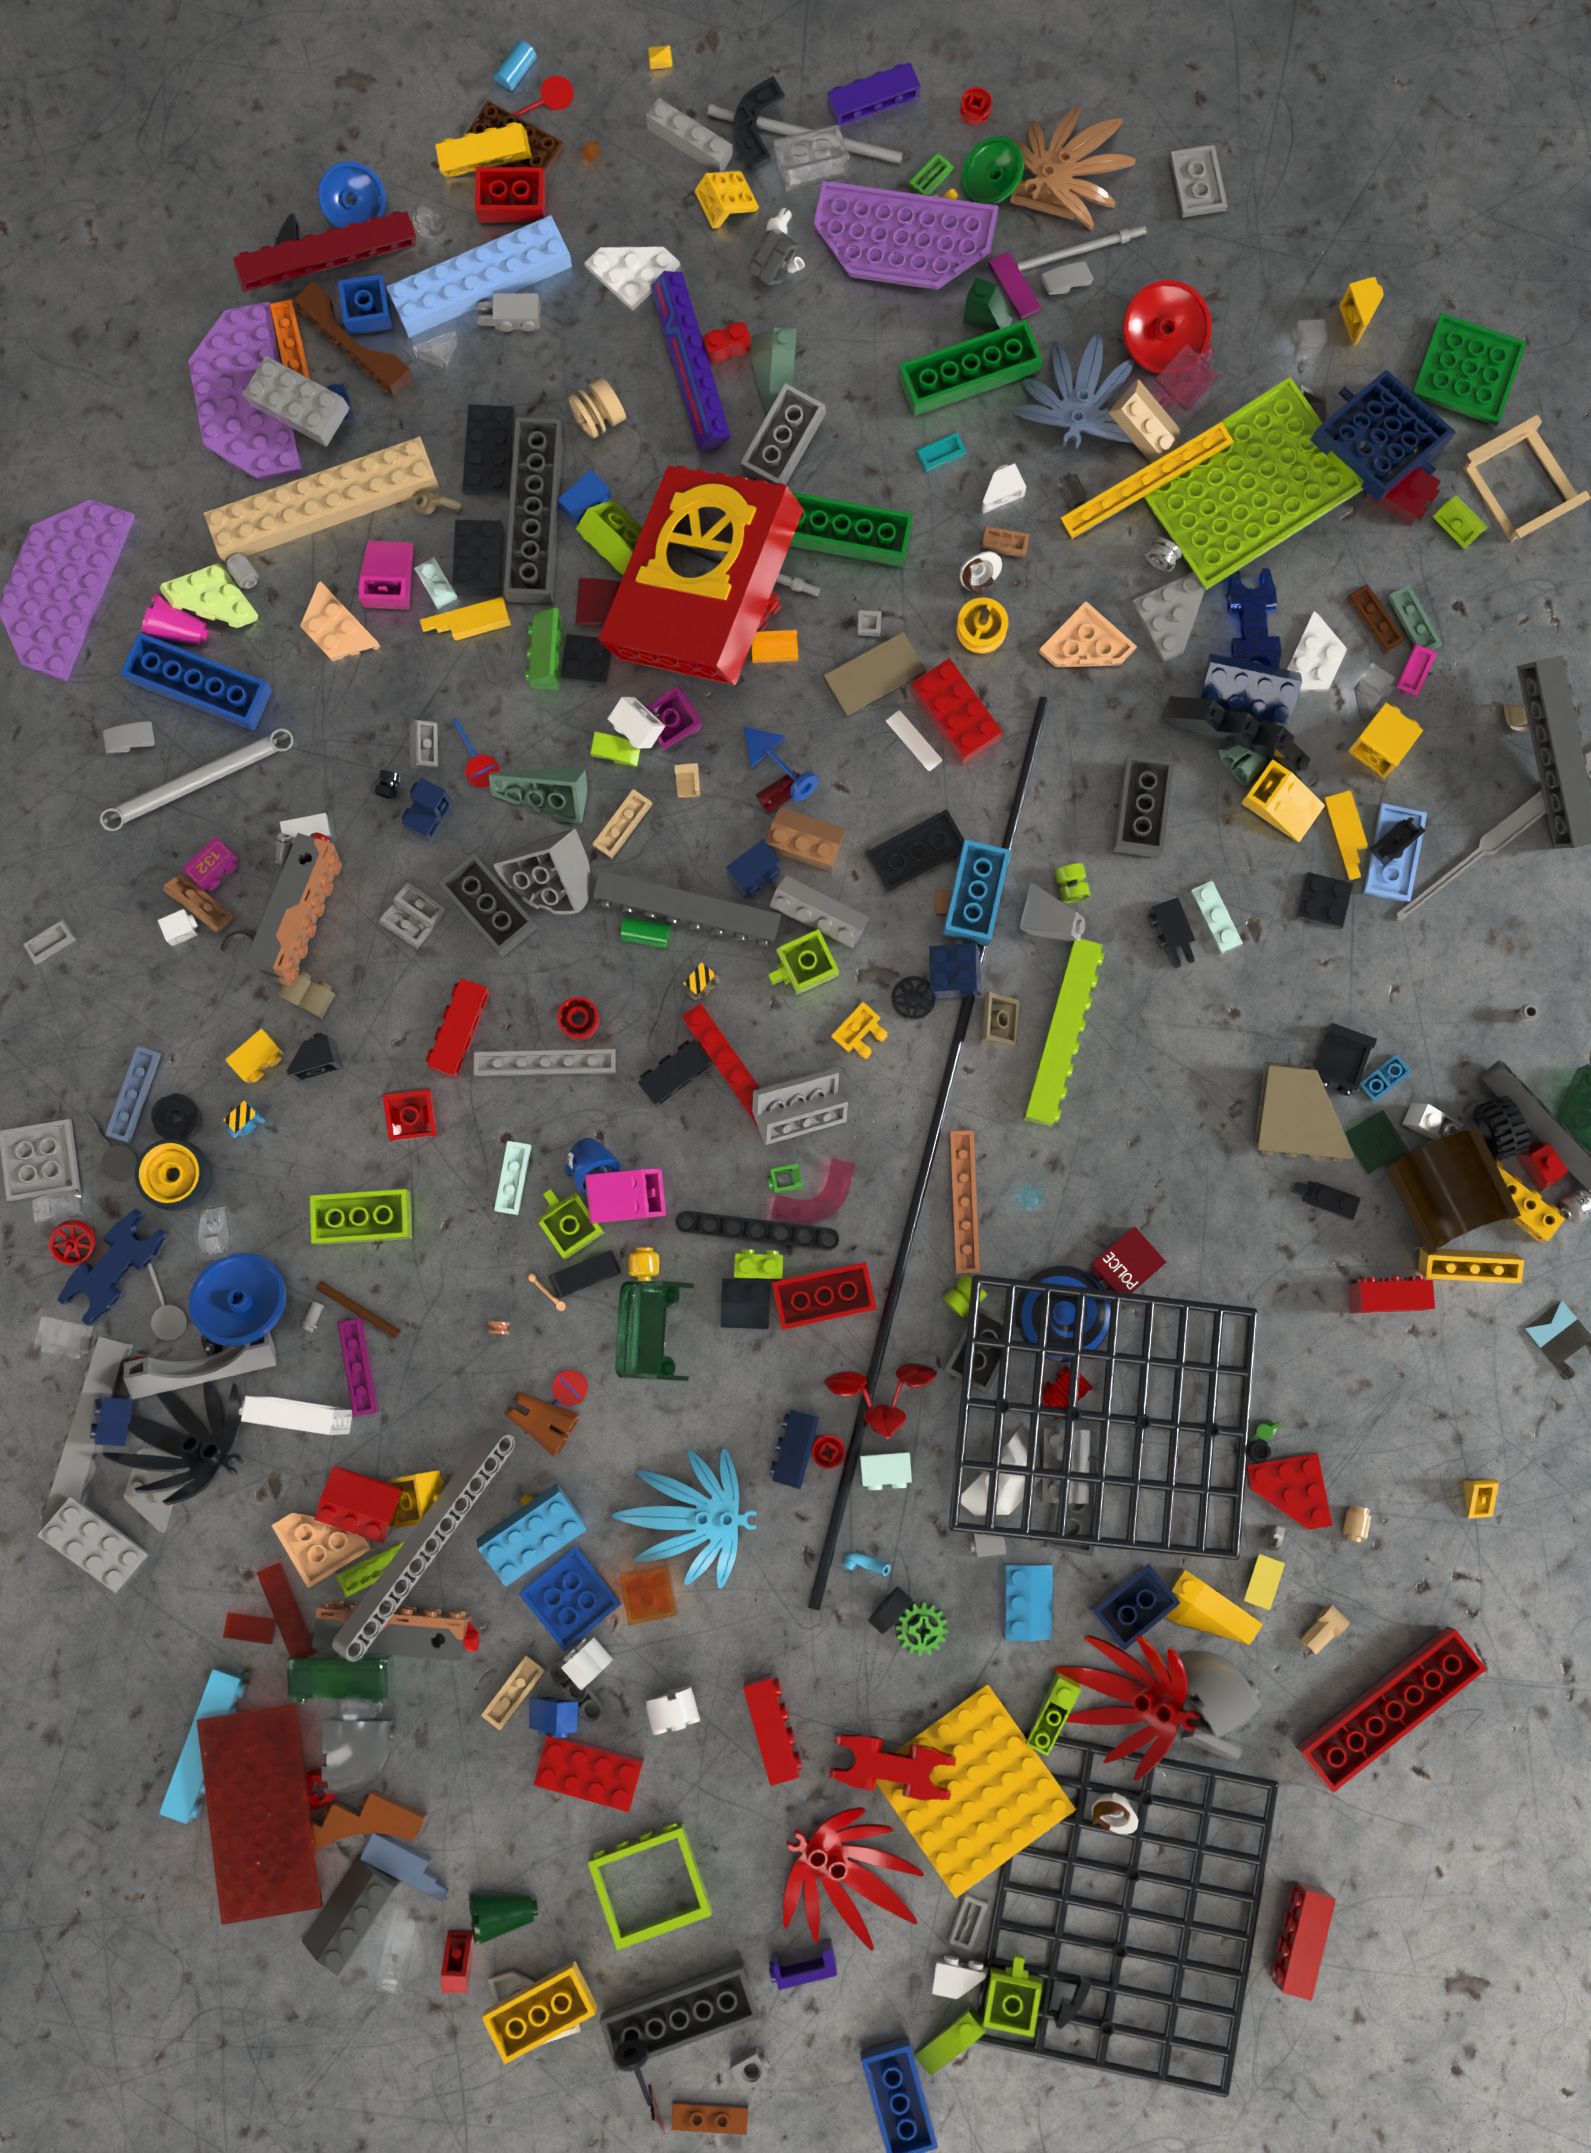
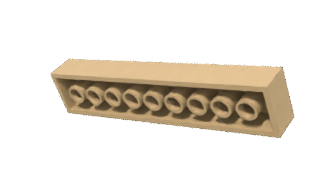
M417 437L204 512V516L217 553L224 564H226V561L234 554L240 553L246 557L413 498L420 490L433 491L438 489L439 485L421 437Z

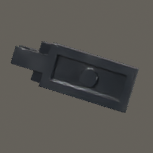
M1309 1181L1308 1185L1299 1182L1294 1183L1292 1193L1304 1196L1302 1201L1307 1203L1306 1205L1351 1221L1354 1220L1361 1199L1358 1196Z

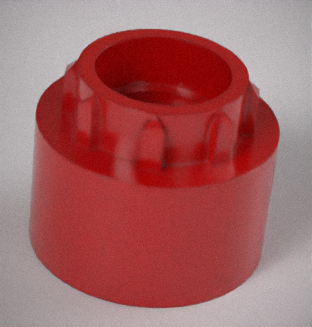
M573 997L566 1000L558 1010V1024L563 1033L570 1039L577 1041L587 1040L597 1032L600 1025V1016L595 1005L590 1000L583 997ZM576 1014L585 1015L583 1023H573V1017Z

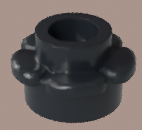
M1253 1440L1248 1445V1457L1252 1461L1263 1463L1271 1455V1448L1265 1440Z

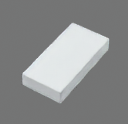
M326 813L280 822L281 832L291 835L293 843L297 833L310 836V834L318 832L331 837Z

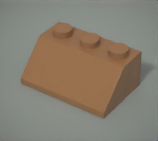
M780 807L772 822L766 843L777 855L832 872L846 828Z

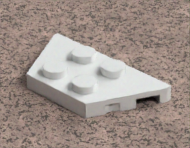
M1316 612L1312 613L1286 669L1301 673L1302 685L1300 692H1308L1310 690L1327 692L1347 650L1345 645Z

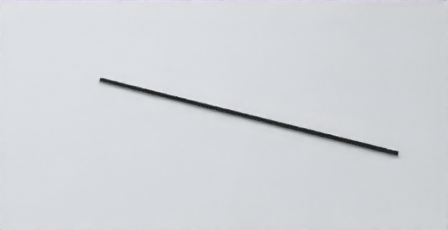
M1044 696L1039 697L1001 847L1011 850L1008 866L1051 701L1050 698ZM977 944L981 950L982 973L988 946ZM975 996L963 997L866 1377L867 1384L864 1385L871 1404L875 1395ZM863 1393L808 1608L820 1611L867 1426L865 1412L868 1410V1406Z

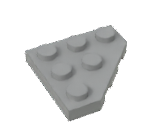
M1194 572L1132 601V605L1162 662L1182 654L1186 648L1205 592Z

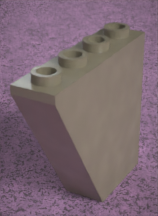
M1265 1062L1254 1146L1260 1150V1153L1274 1155L1275 1152H1284V1155L1289 1157H1298V1154H1306L1308 1158L1318 1160L1322 1159V1156H1326L1338 1162L1353 1159V1151L1318 1071L1313 1066Z

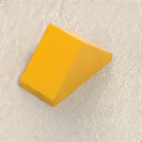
M1463 1480L1468 1519L1493 1517L1499 1486L1498 1480Z

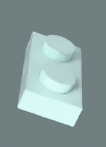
M435 558L414 568L437 609L457 599V595Z

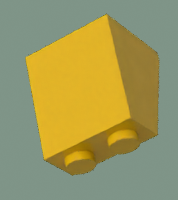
M1385 703L1348 752L1385 779L1400 763L1423 732V729L1420 728V725L1415 720L1408 719L1401 714L1399 708Z

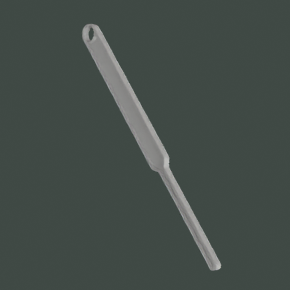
M1589 751L1585 755L1587 758L1586 770L1587 775L1591 777V751ZM1542 790L1479 839L1477 850L1395 915V919L1402 921L1482 856H1493L1547 813Z

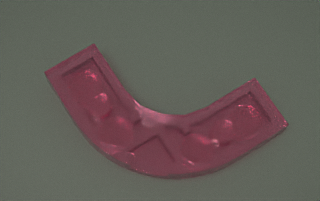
M832 1159L827 1183L824 1190L817 1197L809 1200H798L775 1195L771 1219L800 1225L814 1224L827 1219L837 1212L846 1200L855 1163Z

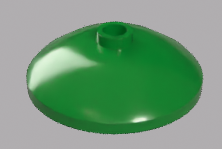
M1003 136L990 137L978 143L970 151L962 167L961 181L968 197L976 203L992 205L1010 196L1019 185L1024 171V157L1021 149L1014 141Z

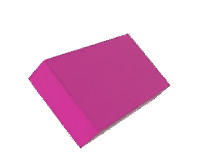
M1414 644L1396 684V688L1418 696L1437 652Z

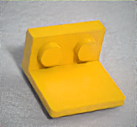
M741 171L706 173L694 190L712 229L720 228L731 213L756 212L759 209Z

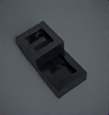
M1079 1976L1072 2000L1062 1996L1054 2020L1056 2028L1062 2029L1080 2010L1091 1987V1982L1088 1978Z

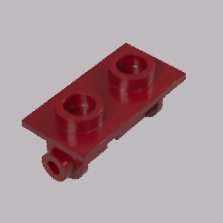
M793 770V772L799 777L800 774L796 773L795 770ZM788 774L755 794L768 814L792 799L790 788L794 780Z

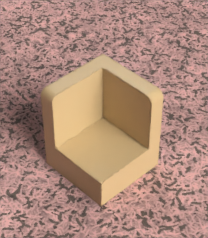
M698 763L674 765L678 798L700 797Z

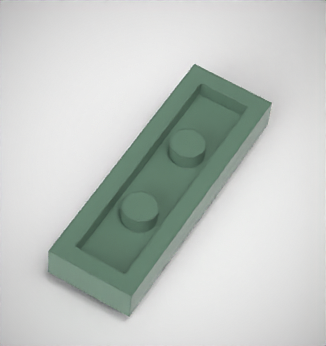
M1408 585L1389 594L1387 598L1412 644L1420 645L1432 651L1439 648L1442 642L1411 586Z

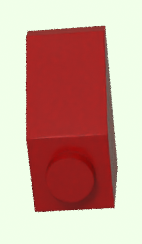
M448 1930L440 1975L442 1993H468L472 1960V1931Z

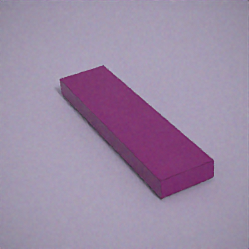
M360 1317L337 1322L353 1417L377 1413L378 1406L363 1319Z

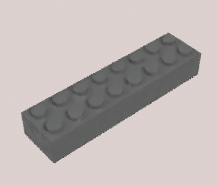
M516 417L504 583V594L507 602L553 604L559 517L558 499L560 498L564 428L561 419Z
M1563 655L1516 666L1554 849L1576 848L1591 844V779L1587 775V758L1582 751V734L1578 730L1576 722L1578 714L1572 702L1573 690L1572 686L1568 683V665Z

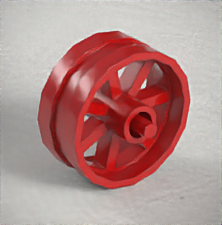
M70 1219L63 1221L56 1227L49 1238V1249L52 1256L65 1265L83 1263L89 1258L96 1246L94 1230L82 1220ZM70 1227V1236L61 1229ZM75 1227L82 1230L83 1233L80 1235L75 1233ZM56 1234L66 1241L55 1242ZM87 1235L90 1244L81 1242V1239ZM64 1246L66 1249L65 1253L63 1254L57 1247ZM78 1247L89 1249V1251L82 1256ZM74 1251L77 1258L69 1257V1252Z

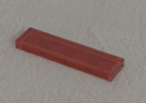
M281 1562L257 1572L292 1663L294 1664L316 1654L317 1651L312 1649V1638Z

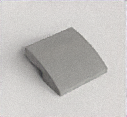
M407 883L395 896L394 903L379 919V924L418 949L438 923L446 908L410 883Z

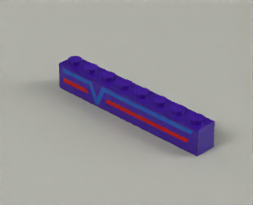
M663 271L650 286L698 450H718L731 435L683 272Z

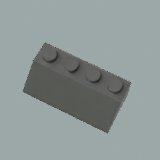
M360 1854L356 1857L302 1940V1943L314 1959L337 1976L343 1970L399 1884V1881L386 1872L361 1860Z

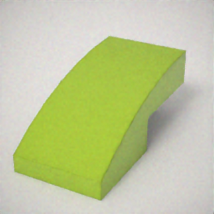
M595 732L590 754L592 757L614 760V763L637 767L641 748L633 747L628 739Z

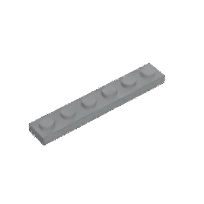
M616 1049L474 1052L475 1077L616 1074Z

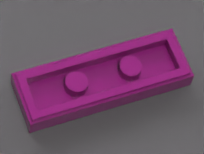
M1009 251L989 260L988 265L1020 320L1040 311L1041 305Z

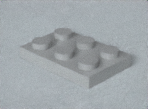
M1215 145L1171 151L1169 157L1182 218L1226 211L1227 201Z

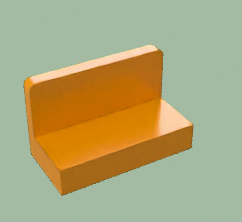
M797 630L756 632L752 641V663L798 661Z

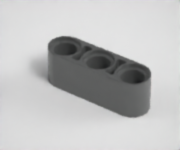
M565 1657L557 1659L550 1668L552 1679L568 1700L578 1702V1713L585 1721H597L604 1712L603 1701L590 1684L583 1688L584 1692L582 1695H574L571 1691V1686L574 1682L568 1675L560 1676L556 1671L558 1664L566 1663L564 1661ZM589 1703L596 1704L599 1708L598 1714H588L586 1705Z

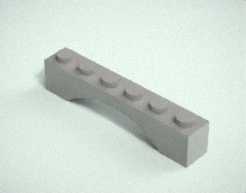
M268 1332L262 1338L252 1343L230 1346L220 1353L203 1359L173 1362L150 1357L124 1362L123 1380L132 1399H137L276 1366V1348L270 1332Z

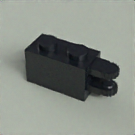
M1177 897L1152 906L1149 910V915H1147L1149 924L1152 928L1155 927L1158 934L1156 936L1157 944L1161 950L1164 949L1165 954H1169L1174 968L1181 967V961L1176 951L1179 949L1183 950L1185 959L1189 964L1195 962L1190 947L1195 942V937L1179 898Z

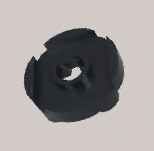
M174 1093L165 1098L162 1097L155 1103L151 1112V1121L156 1133L165 1139L187 1140L199 1127L201 1110L191 1098L183 1094ZM179 1111L181 1120L173 1124V1119L170 1118V1115L172 1113L176 1114Z

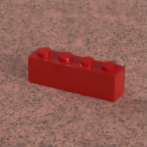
M460 978L459 983L454 984L451 996H453L452 1002L444 1009L443 1018L445 1020L442 1027L437 1028L434 1040L437 1041L434 1048H430L426 1057L427 1067L431 1070L457 1079L490 993L487 987Z

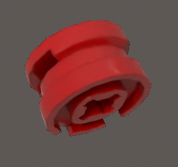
M973 87L965 91L960 105V114L964 121L977 125L988 119L992 107V98L989 92L981 87Z
M833 1435L819 1437L812 1446V1457L815 1463L825 1469L839 1466L845 1457L843 1442Z

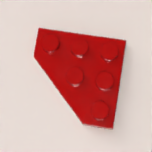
M1318 1453L1247 1465L1246 1472L1249 1487L1257 1495H1260L1307 1530L1333 1526Z

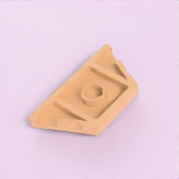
M320 581L300 625L302 630L331 661L342 659L347 655L360 654V651L370 648L378 649L380 647L379 643Z

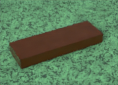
M1368 584L1348 595L1347 600L1384 654L1404 643L1406 639Z

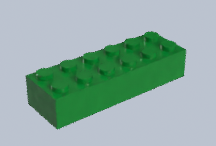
M1024 320L899 364L898 378L913 416H917L1039 373L1043 359L1028 322Z
M791 491L804 510L790 546L904 567L914 514Z

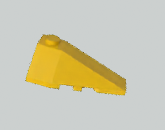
M1180 1568L1168 1586L1180 1601V1604L1165 1617L1176 1624L1249 1645L1263 1625L1185 1569Z

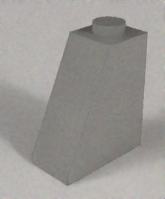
M1030 883L1020 929L1028 935L1080 941L1081 934L1085 930V919L1075 910L1036 884Z

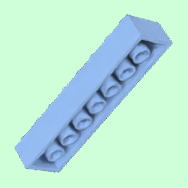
M550 215L391 284L386 288L408 338L476 309V305L479 302L493 301V293H513L571 268L572 264L569 251Z

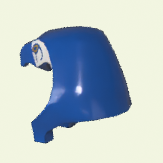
M585 1138L578 1141L569 1151L565 1164L566 1175L570 1177L575 1172L574 1183L581 1193L586 1194L585 1175H588L591 1170L598 1167V1174L618 1172L620 1169V1163L616 1157L593 1138Z

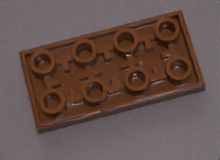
M487 101L466 134L484 133V130L488 128H504L509 123L522 124L527 131L531 158L508 164L513 167H544L546 175L564 148V142L494 103Z

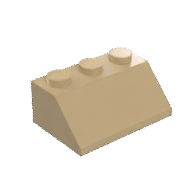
M1139 379L1129 387L1108 411L1110 416L1150 463L1169 454L1179 442L1181 429Z

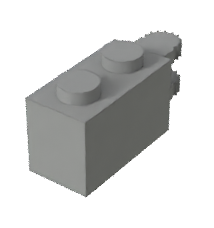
M493 293V301L479 302L476 305V310L481 313H493V315H479L476 317V323L481 326H495L496 330L504 332L511 331L512 329H522L524 331L540 329L541 303L538 293Z

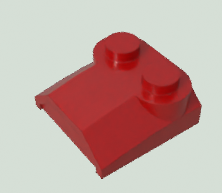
M431 1088L397 1090L382 1095L389 1142L398 1139L437 1136L433 1107L434 1097Z

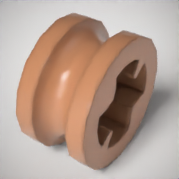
M488 1321V1324L491 1326L488 1334L509 1335L507 1327L510 1326V1322Z

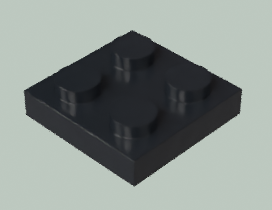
M566 634L561 681L607 686L611 652L598 640L599 637Z
M1307 872L1296 918L1342 929L1353 883Z

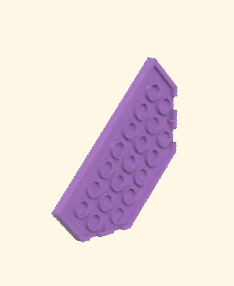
M822 181L814 227L849 277L938 290L990 254L999 207L996 205Z
M269 302L225 310L188 360L203 445L206 449L221 456L225 461L243 470L257 481L302 473L294 429L252 407L242 395L265 356L282 364Z
M90 499L31 525L0 598L1 620L17 656L25 668L67 682L134 522L135 516L132 513Z

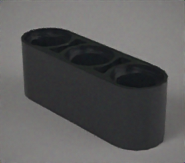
M611 1250L553 1273L548 1278L556 1298L559 1299L616 1276L621 1271Z

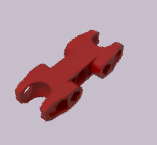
M862 1733L836 1734L834 1743L850 1748L855 1754L856 1761L847 1769L830 1768V1778L841 1781L851 1787L866 1790H875L877 1779L903 1783L902 1795L908 1798L923 1801L950 1800L951 1790L934 1785L930 1779V1772L938 1765L955 1766L956 1756L942 1752L934 1747L920 1744H910L909 1755L882 1750L883 1738Z

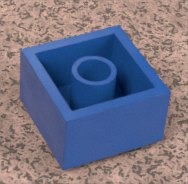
M383 274L338 281L343 322L349 335L393 329L389 295Z

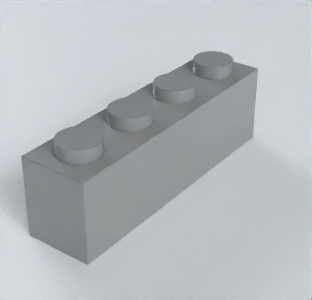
M658 98L646 114L649 131L713 172H724L733 160L731 143L662 99Z
M787 875L777 887L770 903V907L815 930L819 929L821 933L851 948L855 946L862 935L869 919L868 916Z

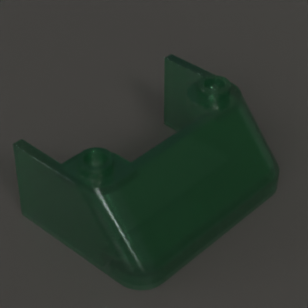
M626 1281L622 1284L619 1294L615 1371L618 1377L688 1381L689 1376L674 1375L675 1363L670 1356H664L666 1309L673 1308L679 1301V1289H694V1284L670 1281Z
M294 1653L287 1658L288 1698H293L292 1703H308V1699H368L370 1704H381L384 1699L389 1698L391 1695L393 1655H387L385 1658H360L357 1661L351 1662L346 1658H300L299 1653Z

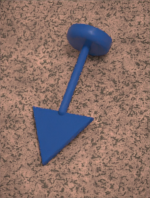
M744 727L751 767L755 766L768 754L794 780L790 788V796L795 801H803L808 798L817 788L819 778L812 772H806L798 777L772 751L786 736Z

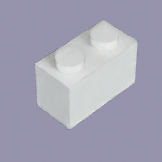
M621 697L608 717V720L614 725L613 728L617 732L624 734L629 739V743L637 749L651 748L665 727L635 697Z

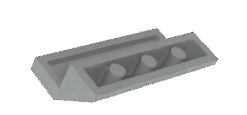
M834 1068L754 1090L752 1111L763 1143L765 1145L846 1122L848 1101L838 1093L839 1072Z

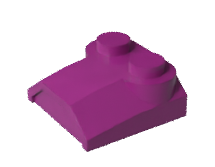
M678 685L646 706L665 725L657 738L662 750L669 748L688 735L696 734L701 729V726H703L702 720L691 700Z

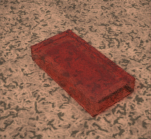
M228 1612L223 1638L271 1645L274 1640L277 1619Z

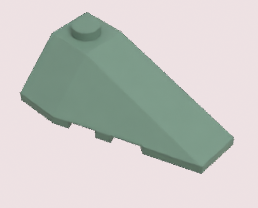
M773 327L752 336L750 361L754 370L765 418L784 384L786 383L793 387L797 329Z
M563 767L489 773L492 796L515 805L522 804L532 808L533 812L538 814L543 812L551 815L553 820L559 822L582 823L588 791L585 769Z

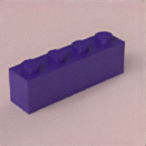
M911 62L904 65L899 64L893 69L877 72L865 79H857L843 87L837 86L828 92L827 105L836 126L839 127L919 98L920 83Z

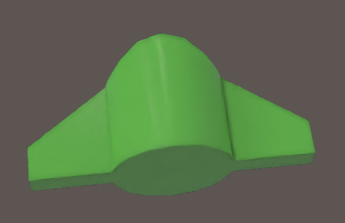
M1269 1419L1264 1420L1258 1426L1257 1433L1251 1436L1249 1441L1251 1442L1257 1438L1269 1440L1277 1432V1427L1283 1423L1281 1421L1274 1423Z

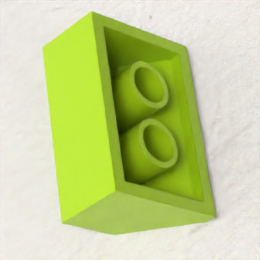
M613 499L588 508L576 530L582 535L584 540L595 547L598 553L614 566L617 572L624 575L643 527Z

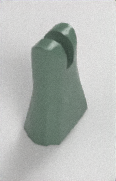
M1276 722L1267 723L1269 725H1277ZM1230 743L1219 749L1222 762L1238 781L1246 786L1250 785L1270 762V760L1235 743Z

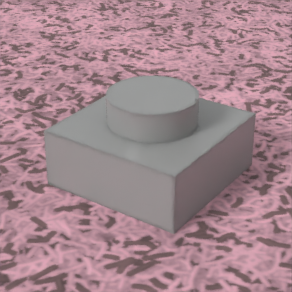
M859 610L857 635L880 637L882 612Z

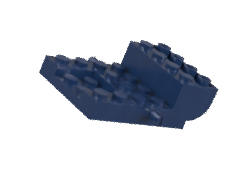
M1385 370L1356 395L1344 386L1338 394L1347 403L1318 427L1310 439L1326 456L1332 451L1364 480L1361 487L1379 502L1413 470L1421 468L1431 477L1437 469L1429 462L1447 447L1455 436L1456 431L1394 375ZM1359 448H1364L1368 454L1362 453Z

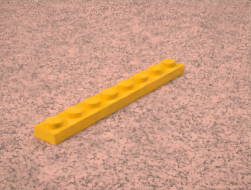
M1221 422L1061 517V521L1071 539L1232 445L1233 440Z

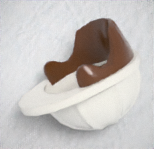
M990 551L967 557L960 567L959 577L961 584L967 590L981 594L986 587L994 583V580L1001 572V558L996 553Z
M1116 1792L1105 1793L1092 1805V1823L1094 1825L1098 1823L1104 1831L1110 1830L1118 1834H1130L1137 1829L1138 1818L1124 1796Z

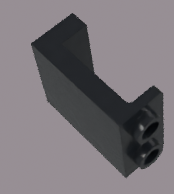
M1335 1023L1328 1025L1313 1066L1318 1071L1324 1087L1336 1088L1338 1093L1345 1096L1358 1093L1360 1090L1359 1083L1370 1051L1375 1047L1377 1039Z

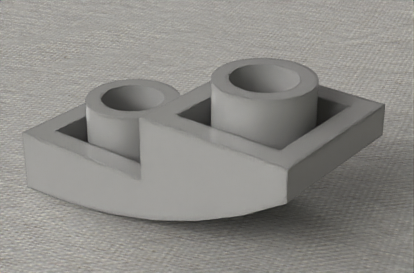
M1085 261L1063 265L1041 275L1049 295L1068 293L1071 287L1091 285L1094 280Z
M151 721L120 725L103 730L102 732L106 753L130 752V747L154 746L155 744Z

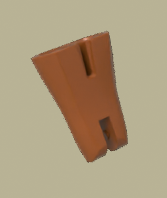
M518 1391L513 1400L522 1407L529 1409L527 1414L525 1415L521 1410L509 1406L505 1415L537 1441L547 1452L556 1457L575 1428L580 1415Z

